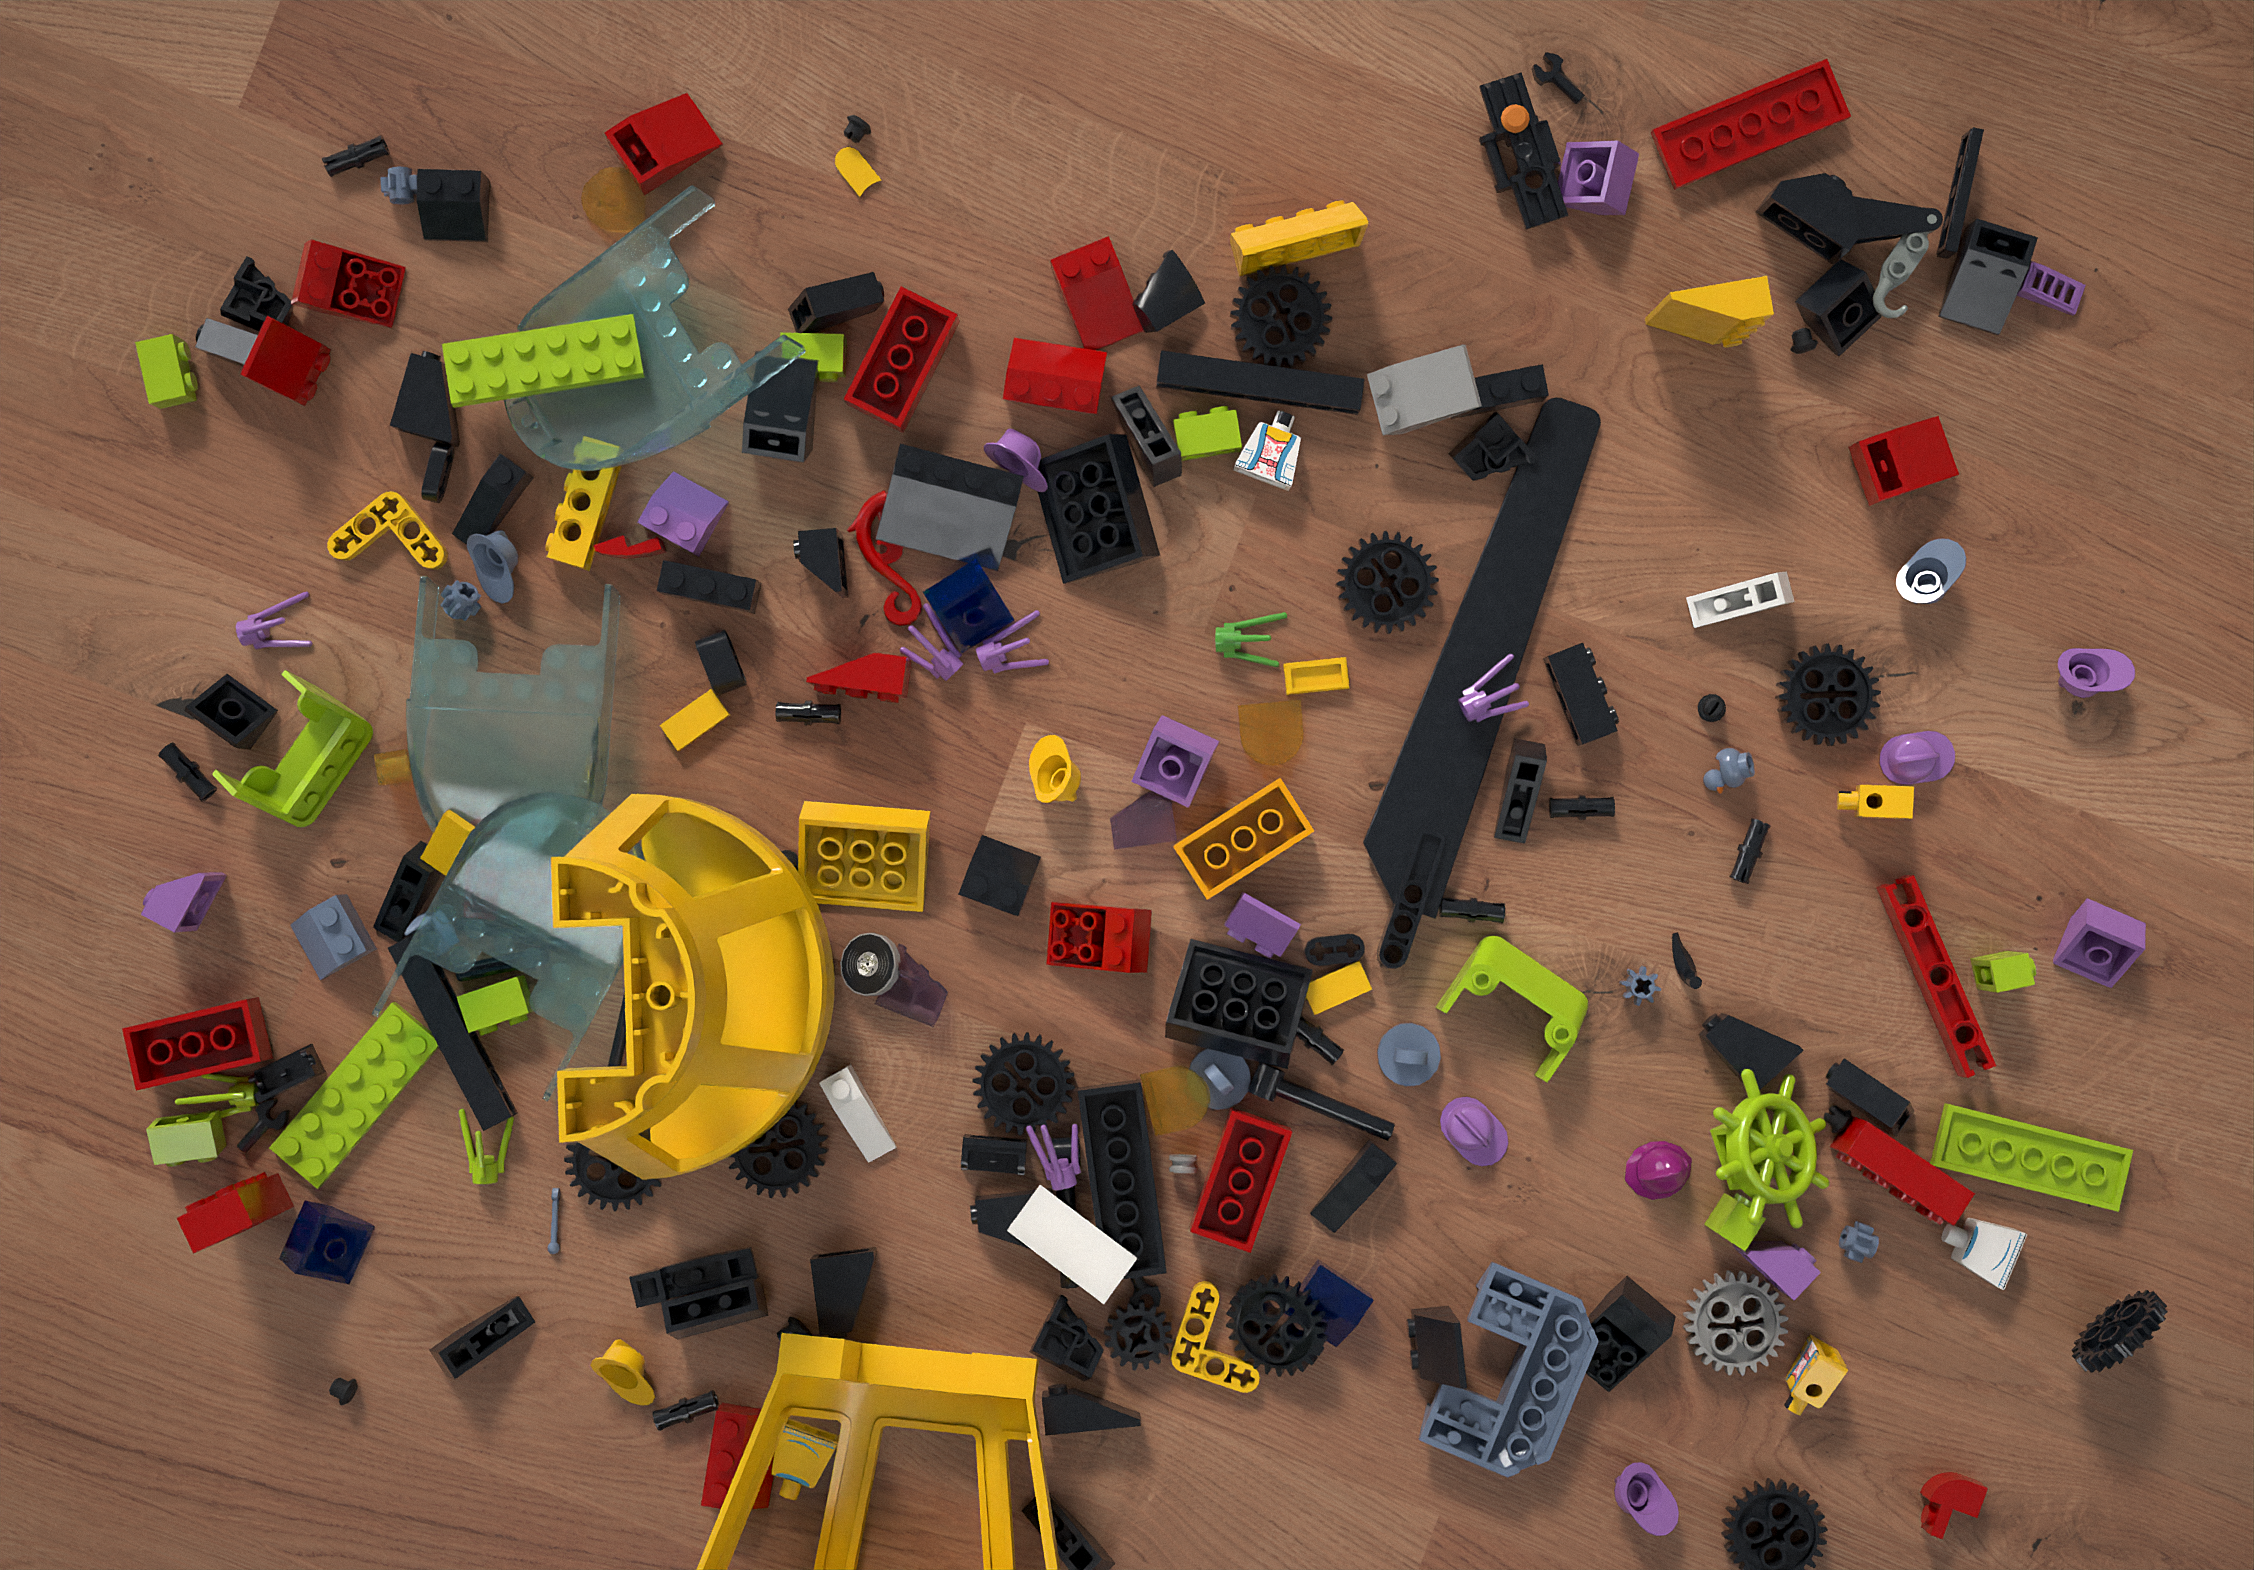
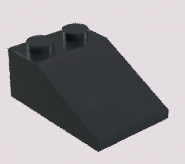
M1449 1306L1411 1309L1412 1318L1407 1319L1406 1322L1408 1337L1414 1338L1415 1350L1410 1351L1412 1370H1417L1419 1377L1424 1380L1460 1389L1467 1388L1461 1324Z

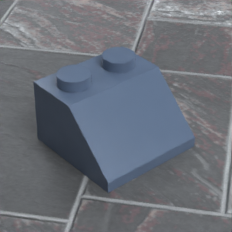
M347 894L335 895L309 909L290 925L320 980L377 950Z

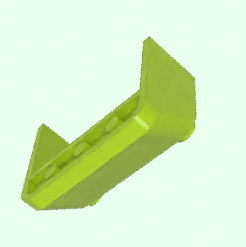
M284 670L281 675L302 693L297 702L299 712L310 719L275 770L267 766H255L245 774L241 782L216 769L212 775L232 796L296 827H306L316 820L373 736V728L362 716L321 688Z
M1487 936L1479 942L1435 1008L1447 1014L1464 988L1475 995L1485 996L1490 994L1501 981L1552 1016L1544 1030L1545 1040L1552 1049L1534 1074L1539 1079L1548 1083L1577 1039L1588 1011V1000L1582 992L1503 938Z

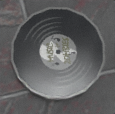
M875 933L858 935L843 950L840 965L841 975L845 984L854 993L864 996L882 995L890 990L897 981L900 972L898 971V962L901 963L898 949L886 936Z

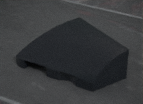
M1168 250L1163 254L1162 257L1165 259L1156 273H1151L1146 281L1145 290L1138 294L1132 304L1145 333L1158 332L1205 304L1195 281L1173 250Z
M246 256L234 276V286L221 306L220 313L223 317L260 332L267 316L288 325L294 306L291 305V300L284 293L279 292L275 288V283L269 276L265 277L257 269L255 261Z
M1496 411L1448 453L1472 481L1485 478L1488 474L1495 472H1506L1512 467L1526 463L1533 464L1539 460Z
M1059 1295L1029 1352L1085 1382L1091 1379L1104 1349L1096 1338L1090 1336L1084 1321L1081 1318H1077L1067 1304L1068 1299L1063 1295Z

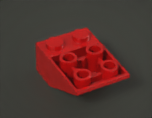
M688 93L630 115L604 132L608 144L644 196L723 145Z
M311 239L304 243L291 305L328 315L392 328L406 267Z
M1939 416L1866 438L1848 447L1869 506L1959 475Z
M872 653L809 676L806 682L813 685V690L818 693L836 695V691L839 689L846 690L845 695L849 697L867 699L869 693L877 694V699H880V701L899 703V698L907 699L912 661L905 656Z
M1051 902L1046 965L1124 973H1147L1152 910Z

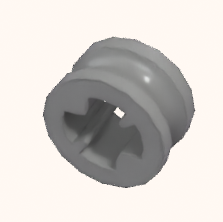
M1169 1155V1160L1172 1161L1169 1172H1197V1168L1194 1167V1162L1197 1161L1196 1155Z

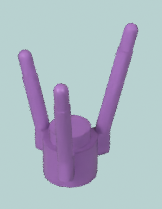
M303 592L260 613L248 615L247 620L237 622L236 633L240 643L243 646L253 644L255 649L265 647H311L313 644L311 641L265 640L270 635L269 628L285 623V618L281 617L269 621L264 619L309 597V593Z
M925 603L923 608L949 652L945 648L939 652L912 625L908 627V630L934 656L931 662L935 666L905 647H901L900 652L930 671L936 679L941 676L947 681L963 665L959 659L962 654L954 647L929 604Z
M1034 611L994 637L984 640L983 646L976 648L978 659L984 671L992 669L995 674L1003 670L1049 664L1048 659L1002 663L1007 660V652L1029 644L1030 639L1024 638L1002 646L1001 642L997 643L1038 617L1040 612Z
M1508 654L1475 684L1462 691L1464 697L1458 699V702L1469 722L1476 720L1478 723L1485 718L1529 706L1528 701H1523L1487 710L1491 708V702L1519 689L1518 683L1489 696L1484 691L1477 692L1514 658L1513 654Z
M1042 1125L1041 1131L1051 1161L1049 1163L1033 1128L1027 1126L1026 1131L1043 1165L1046 1178L1051 1181L1052 1189L1063 1190L1076 1185L1075 1175L1081 1173L1079 1166L1078 1125H1072L1071 1163H1069L1067 1158L1057 1159L1047 1126Z

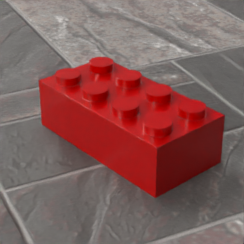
M900 286L844 397L846 404L904 433L960 323L958 314Z
M259 997L122 1028L136 1091L273 1059Z
M1233 1107L1230 1108L1189 1226L1190 1232L1251 1253L1293 1132L1290 1127Z
M1852 1116V1121L1843 1132L1838 1133L1829 1146L1838 1152L1835 1158L1860 1172L1864 1169L1862 1176L1885 1189L1890 1187L1888 1191L1890 1195L1913 1208L1917 1205L1914 1211L1940 1226L1943 1221L1954 1226L1975 1195L1974 1192L1868 1121Z
M263 1172L257 1176L231 1184L216 1191L215 1194L187 1205L185 1207L187 1213L177 1217V1220L194 1254L293 1208L294 1205L279 1173L268 1177L266 1172Z

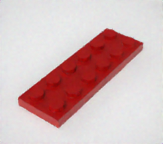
M1824 59L1657 127L1651 131V135L1672 186L1676 190L1846 121L1851 117V114L1828 59Z

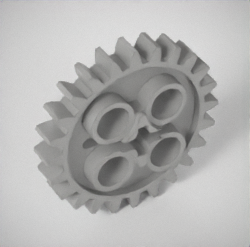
M1727 1270L1725 1280L1717 1273L1714 1274V1284H1710L1705 1279L1702 1280L1705 1290L1702 1292L1694 1288L1693 1291L1698 1297L1697 1300L1686 1301L1693 1307V1310L1683 1312V1315L1691 1320V1323L1683 1325V1329L1693 1333L1686 1338V1341L1689 1344L1697 1343L1692 1352L1696 1356L1703 1354L1701 1361L1705 1365L1713 1361L1712 1368L1717 1372L1724 1365L1725 1373L1731 1375L1734 1367H1736L1738 1373L1744 1376L1746 1366L1756 1373V1363L1759 1361L1763 1365L1768 1366L1769 1364L1766 1359L1768 1354L1778 1357L1773 1347L1775 1345H1785L1778 1338L1779 1334L1788 1333L1787 1329L1780 1326V1323L1787 1321L1788 1317L1778 1313L1785 1308V1304L1774 1302L1779 1296L1778 1292L1775 1290L1767 1292L1770 1284L1763 1281L1758 1285L1759 1277L1754 1274L1747 1281L1746 1273L1741 1270L1736 1279L1734 1274ZM1749 1298H1755V1308L1751 1312H1744V1302ZM1719 1301L1724 1302L1723 1313L1718 1316H1712L1711 1308L1713 1304ZM1735 1317H1738L1744 1322L1736 1323V1329H1734L1728 1323L1735 1322ZM1760 1317L1763 1318L1761 1323L1746 1322L1759 1319ZM1709 1323H1726L1708 1328ZM1752 1330H1759L1758 1341L1753 1344H1747L1748 1333ZM1727 1333L1728 1341L1726 1345L1716 1347V1337L1719 1334Z

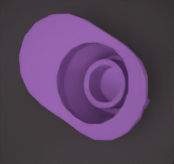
M1008 429L997 443L992 442L984 445V452L994 463L1010 473L1024 476L1023 483L1038 492H1045L1048 489L1045 478L1037 470L1041 459L1040 449L1030 437L1014 429Z
M2069 649L2063 652L2058 659V670L2061 675L2058 680L2059 686L2064 687L2069 693L2080 698L2091 697L2098 692L2123 690L2135 678V668L2132 661L2126 655L2116 650Z
M1935 731L1903 734L1891 738L1884 744L1880 752L1879 764L1886 777L1897 784L1909 785L1930 782L1943 778L1951 771L1955 762V751L1949 739Z
M1461 1097L1454 1099L1446 1105L1440 1119L1442 1132L1465 1159L1475 1165L1487 1166L1496 1163L1503 1157L1508 1146L1507 1132L1500 1121L1484 1104L1474 1098Z
M1638 1462L1627 1466L1621 1476L1614 1480L1616 1483L1614 1494L1617 1505L1625 1513L1630 1514L1647 1533L1655 1536L1667 1535L1675 1528L1679 1515L1677 1502L1672 1493L1649 1465Z

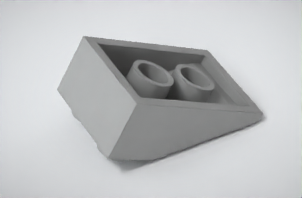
M1466 345L1407 360L1367 374L1383 435L1404 434L1482 406Z

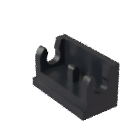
M310 1044L254 1071V1074L248 1077V1081L250 1083L254 1082L257 1085L259 1091L254 1096L259 1103L274 1098L326 1071L313 1044Z
M965 1134L962 1142L961 1170L1024 1175L1028 1139Z

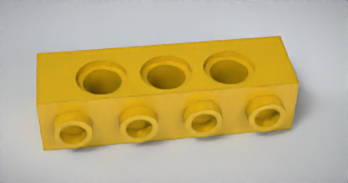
M585 436L582 443L576 445L573 454V461H576L573 473H568L564 483V491H567L564 502L559 503L555 512V521H557L554 534L550 533L546 541L545 550L548 551V558L590 571L596 552L593 545L599 542L626 451L621 447ZM591 466H599V476L595 480L588 481L586 478L587 470ZM588 495L591 500L590 506L584 511H579L577 508L578 499ZM579 525L581 528L580 537L575 541H570L568 539L569 529Z

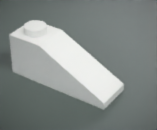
M1787 571L1777 572L1686 598L1694 628L1795 602Z
M851 1064L819 1083L834 1111L868 1163L897 1147Z

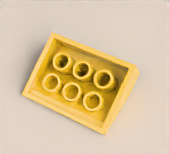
M1340 200L1326 205L1327 209L1316 212L1314 208L1301 210L1293 218L1285 220L1283 216L1270 218L1265 221L1266 225L1254 227L1253 224L1239 226L1230 236V244L1239 277L1256 273L1259 269L1261 271L1267 270L1271 265L1275 268L1360 246L1369 224L1367 217L1354 202L1345 204L1344 200Z
M1763 276L1670 292L1646 316L1645 323L1649 326L1712 345L1723 343L1724 348L1741 345L1742 340L1750 338V334L1757 332V328L1764 326L1765 321L1774 315L1768 278Z
M804 801L799 816L798 872L806 882L816 903L923 912L930 836V811Z

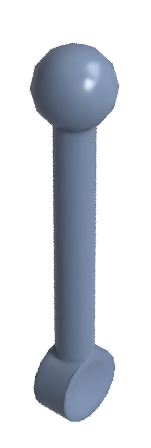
M553 1188L551 1194L553 1200L551 1243L547 1247L548 1252L551 1254H556L560 1250V1246L557 1243L560 1188Z

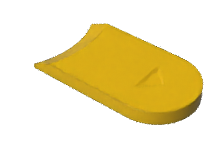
M846 147L836 154V168L859 197L869 186L882 181L858 150Z

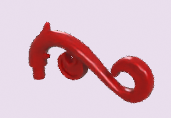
M883 490L871 496L863 504L847 532L856 531L859 549L871 567L910 596L912 606L908 611L900 612L896 609L895 601L900 596L899 592L896 591L887 597L883 607L884 614L891 623L898 626H906L918 619L921 614L922 603L912 585L889 566V564L901 558L904 547L878 540L877 544L879 546L885 545L887 548L885 553L880 554L875 549L871 538V527L876 516H878L879 520L881 519L887 494Z

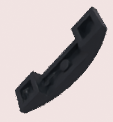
M752 1247L663 1266L632 1275L629 1279L636 1308L664 1302L670 1298L729 1285L751 1278L756 1280L759 1278Z

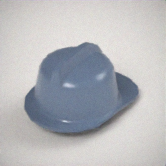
M503 530L496 531L487 536L477 533L470 535L467 540V549L483 590L495 602H509L514 593L511 573L518 564L516 548L509 541Z
M1936 539L1926 543L1897 574L1896 586L1898 592L1904 599L1916 605L1918 603L1932 604L1941 600L1965 569L1967 558L1964 549L1957 542L1950 539Z

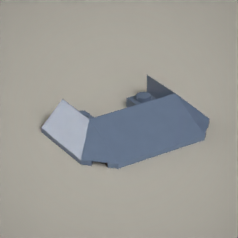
M1491 1262L1476 1284L1479 1291L1467 1321L1516 1341L1520 1345L1496 1401L1466 1388L1460 1389L1440 1384L1432 1404L1427 1403L1418 1439L1508 1478L1520 1473L1519 1471L1535 1464L1540 1465L1550 1460L1599 1341L1580 1298Z

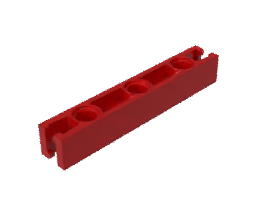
M1903 875L1895 879L1896 884H1902L1908 901L1904 904H1899L1893 893V890L1897 889L1895 883L1882 884L1876 887L1957 1076L1969 1078L1975 1075L1974 1070L1969 1068L1964 1053L1967 1049L1973 1048L1979 1060L1976 1061L1978 1067L1983 1068V1070L1995 1067L1996 1063L1915 876ZM1910 909L1916 914V921L1911 926L1905 921V914ZM1935 968L1941 971V979L1937 984H1933L1930 978L1931 972ZM1961 1026H1964L1967 1033L1966 1038L1962 1042H1958L1956 1031Z

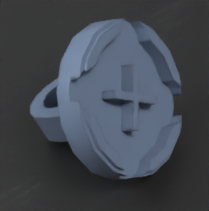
M1414 1023L1398 1024L1389 1029L1380 1039L1377 1048L1378 1064L1384 1075L1394 1083L1403 1086L1420 1085L1429 1080L1437 1071L1441 1059L1440 1046L1435 1036L1425 1027Z
M1205 1049L1196 1055L1190 1063L1187 1075L1189 1089L1194 1098L1205 1107L1216 1110L1227 1109L1239 1103L1248 1092L1251 1081L1249 1067L1242 1057L1211 1049Z

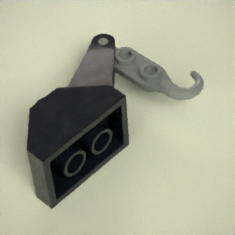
M1826 173L1781 181L1765 197L1756 210L1757 214L1832 265L1847 254L1855 244L1900 238L1882 264L1879 283L1873 295V305L1876 311L1886 318H1898L1908 310L1906 305H1903L1898 310L1888 309L1884 302L1885 297L1889 291L1909 278L1928 250V234L1937 230L1943 223L1941 212L1935 208L1853 196L1852 191L1846 187V183L1841 178L1835 175L1829 176Z

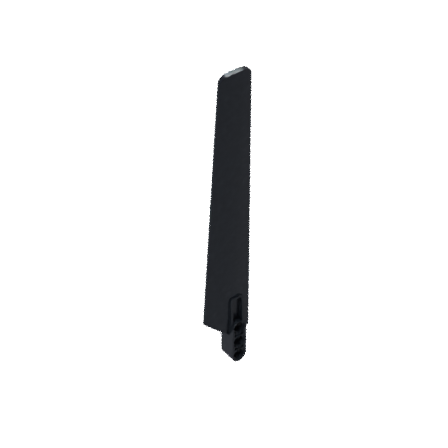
M1557 397L1549 399L1542 405L1526 444L1539 460L1533 464L1519 465L1516 468L1364 838V847L1393 903L1377 949L1378 961L1387 968L1396 969L1405 964L1421 916L1425 915L1436 919L1504 716L1503 713L1485 718L1478 723L1476 720L1469 722L1462 712L1458 699L1464 697L1462 694L1463 690L1475 684L1508 654H1513L1514 658L1477 692L1484 691L1489 696L1515 683L1601 426L1599 414L1590 407ZM1511 693L1491 702V708L1487 710L1506 706ZM1409 885L1416 886L1420 891V898L1415 903H1409L1404 897V891ZM1400 915H1405L1410 920V928L1405 933L1397 932L1394 927V921ZM1390 945H1395L1400 950V958L1395 963H1389L1384 958V951Z

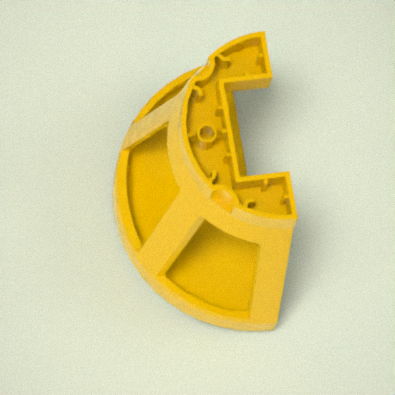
M631 794L564 857H551L553 928L623 926L627 1066L568 1068L557 1071L559 1143L577 1141L642 1180L681 1175L719 1162L753 1143L787 1113L808 1084L823 1053L833 1013L835 975L828 932L819 907L806 882L794 865L771 841L739 818L716 807L690 799L665 795ZM641 839L642 859L628 854ZM650 1128L651 1142L639 1135V1133Z
M782 1333L776 1375L696 1570L728 1569L778 1442L791 1415L838 1420L841 1423L814 1570L857 1569L882 1433L886 1426L974 1436L976 1440L984 1570H1016L1008 1441L1010 1439L1027 1441L1046 1570H1061L1035 1405L1039 1360L974 1352L972 1354L866 1344L846 1339Z

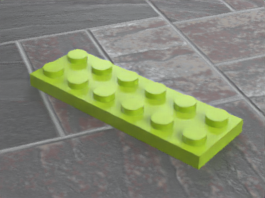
M633 314L442 344L450 400L453 408L645 377Z
M392 1002L269 1149L315 1188L322 1187L439 1048L432 1032L398 1003Z
M1944 1103L1930 1164L2119 1212L2133 1150Z

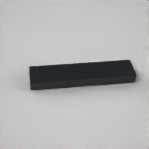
M1973 127L1962 136L1937 248V257L1948 259L1958 251L1984 129Z

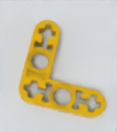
M392 491L381 494L334 532L327 542L328 551L334 558L349 561L358 556L388 530L392 529L423 567L432 570L439 569L445 565L448 559V552L445 546L406 498ZM388 500L399 501L396 505L398 509L396 513L388 511L382 516L387 520L385 523L374 513L376 509L380 513L385 512L389 508ZM371 517L376 523L375 531L370 535H364L360 530V524L363 519ZM410 522H416L420 527V533L415 539H408L404 534L405 526ZM350 530H353L354 534L362 539L360 543L355 539L347 544L349 549L347 553L337 551L340 548L338 543L340 539L349 541L354 537L353 534L349 533ZM424 542L430 549H438V552L435 554L437 560L435 562L431 560L426 561L425 559L428 557L426 550L421 546L415 549V546Z
M1198 1282L1190 1293L1171 1351L1172 1365L1182 1373L1239 1392H1252L1257 1388L1260 1379L1258 1369H1254L1252 1363L1204 1347L1219 1304V1292L1217 1287L1211 1282ZM1205 1288L1210 1289V1295L1214 1297L1213 1301L1207 1300L1204 1306V1312H1210L1208 1317L1201 1312L1190 1311L1191 1307H1195L1198 1310L1200 1297L1196 1296L1198 1292L1203 1293ZM1198 1318L1204 1323L1202 1333L1199 1335L1188 1333L1186 1324L1190 1319ZM1182 1337L1190 1342H1200L1198 1347L1194 1344L1191 1345L1190 1356L1194 1359L1193 1361L1187 1360L1185 1365L1180 1364V1358L1176 1356L1177 1353H1183L1186 1348V1341H1181ZM1214 1358L1220 1359L1224 1363L1223 1372L1219 1375L1209 1374L1206 1370V1364L1209 1360ZM1229 1364H1235L1233 1371L1243 1374L1245 1369H1249L1250 1376L1254 1378L1253 1381L1247 1380L1245 1385L1240 1384V1378L1232 1374L1230 1381L1225 1380L1229 1374Z

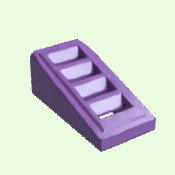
M2031 261L2017 296L2073 316L2076 314L2086 285L2044 265ZM2035 277H2038L2040 280L2035 289L2032 285ZM2046 281H2050L2051 284L2046 294L2043 292ZM2057 285H2061L2062 288L2058 299L2054 298ZM2068 289H2072L2074 292L2070 303L2067 304L2064 300Z

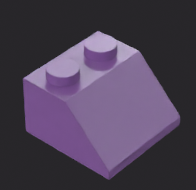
M1620 141L1567 142L1558 179V185L1565 206L1597 215H1625L1639 153Z
M673 471L652 495L637 523L699 557L729 502Z
M1162 715L1151 733L1131 782L1189 808L1219 741Z
M222 872L197 873L157 885L155 889L152 888L146 894L143 900L145 907L141 915L174 933L197 931L227 875Z
M1244 892L1239 896L1224 923L1226 927L1230 928L1227 932L1229 936L1242 943L1248 938L1257 944L1254 950L1270 959L1273 954L1281 957L1301 925Z
M2087 898L2070 918L2053 958V964L2112 988L2145 950L2146 923Z
M1751 1241L1746 1251L1735 1244L1733 1245L1769 1282L1792 1300H1795L1821 1273L1813 1266L1816 1259L1795 1243L1789 1246L1783 1241Z

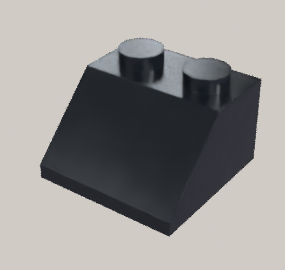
M418 169L416 200L424 240L488 242L490 180L482 171Z
M1842 259L1835 263L1795 301L1804 322L1837 356L1842 355L1882 317L1873 305L1875 291L1867 273Z
M837 528L798 531V540L793 541L795 559H799L803 566L839 596L848 598L844 541L841 532Z
M982 835L958 895L1012 915L1020 916L1041 856Z

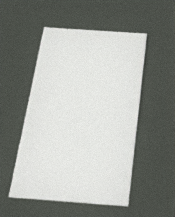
M1039 1185L1007 1230L1103 1304H1105L1137 1260L1129 1251L1041 1185Z

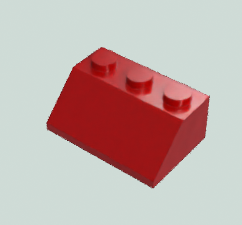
M1014 337L1002 399L1098 415L1107 352Z
M723 1402L717 1408L701 1506L722 1508L761 1412L760 1408ZM774 1455L752 1509L769 1507L774 1479L772 1474Z

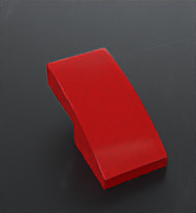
M622 535L593 545L595 551L601 555L622 559L646 558L667 552L663 540L658 537L631 545L629 538Z

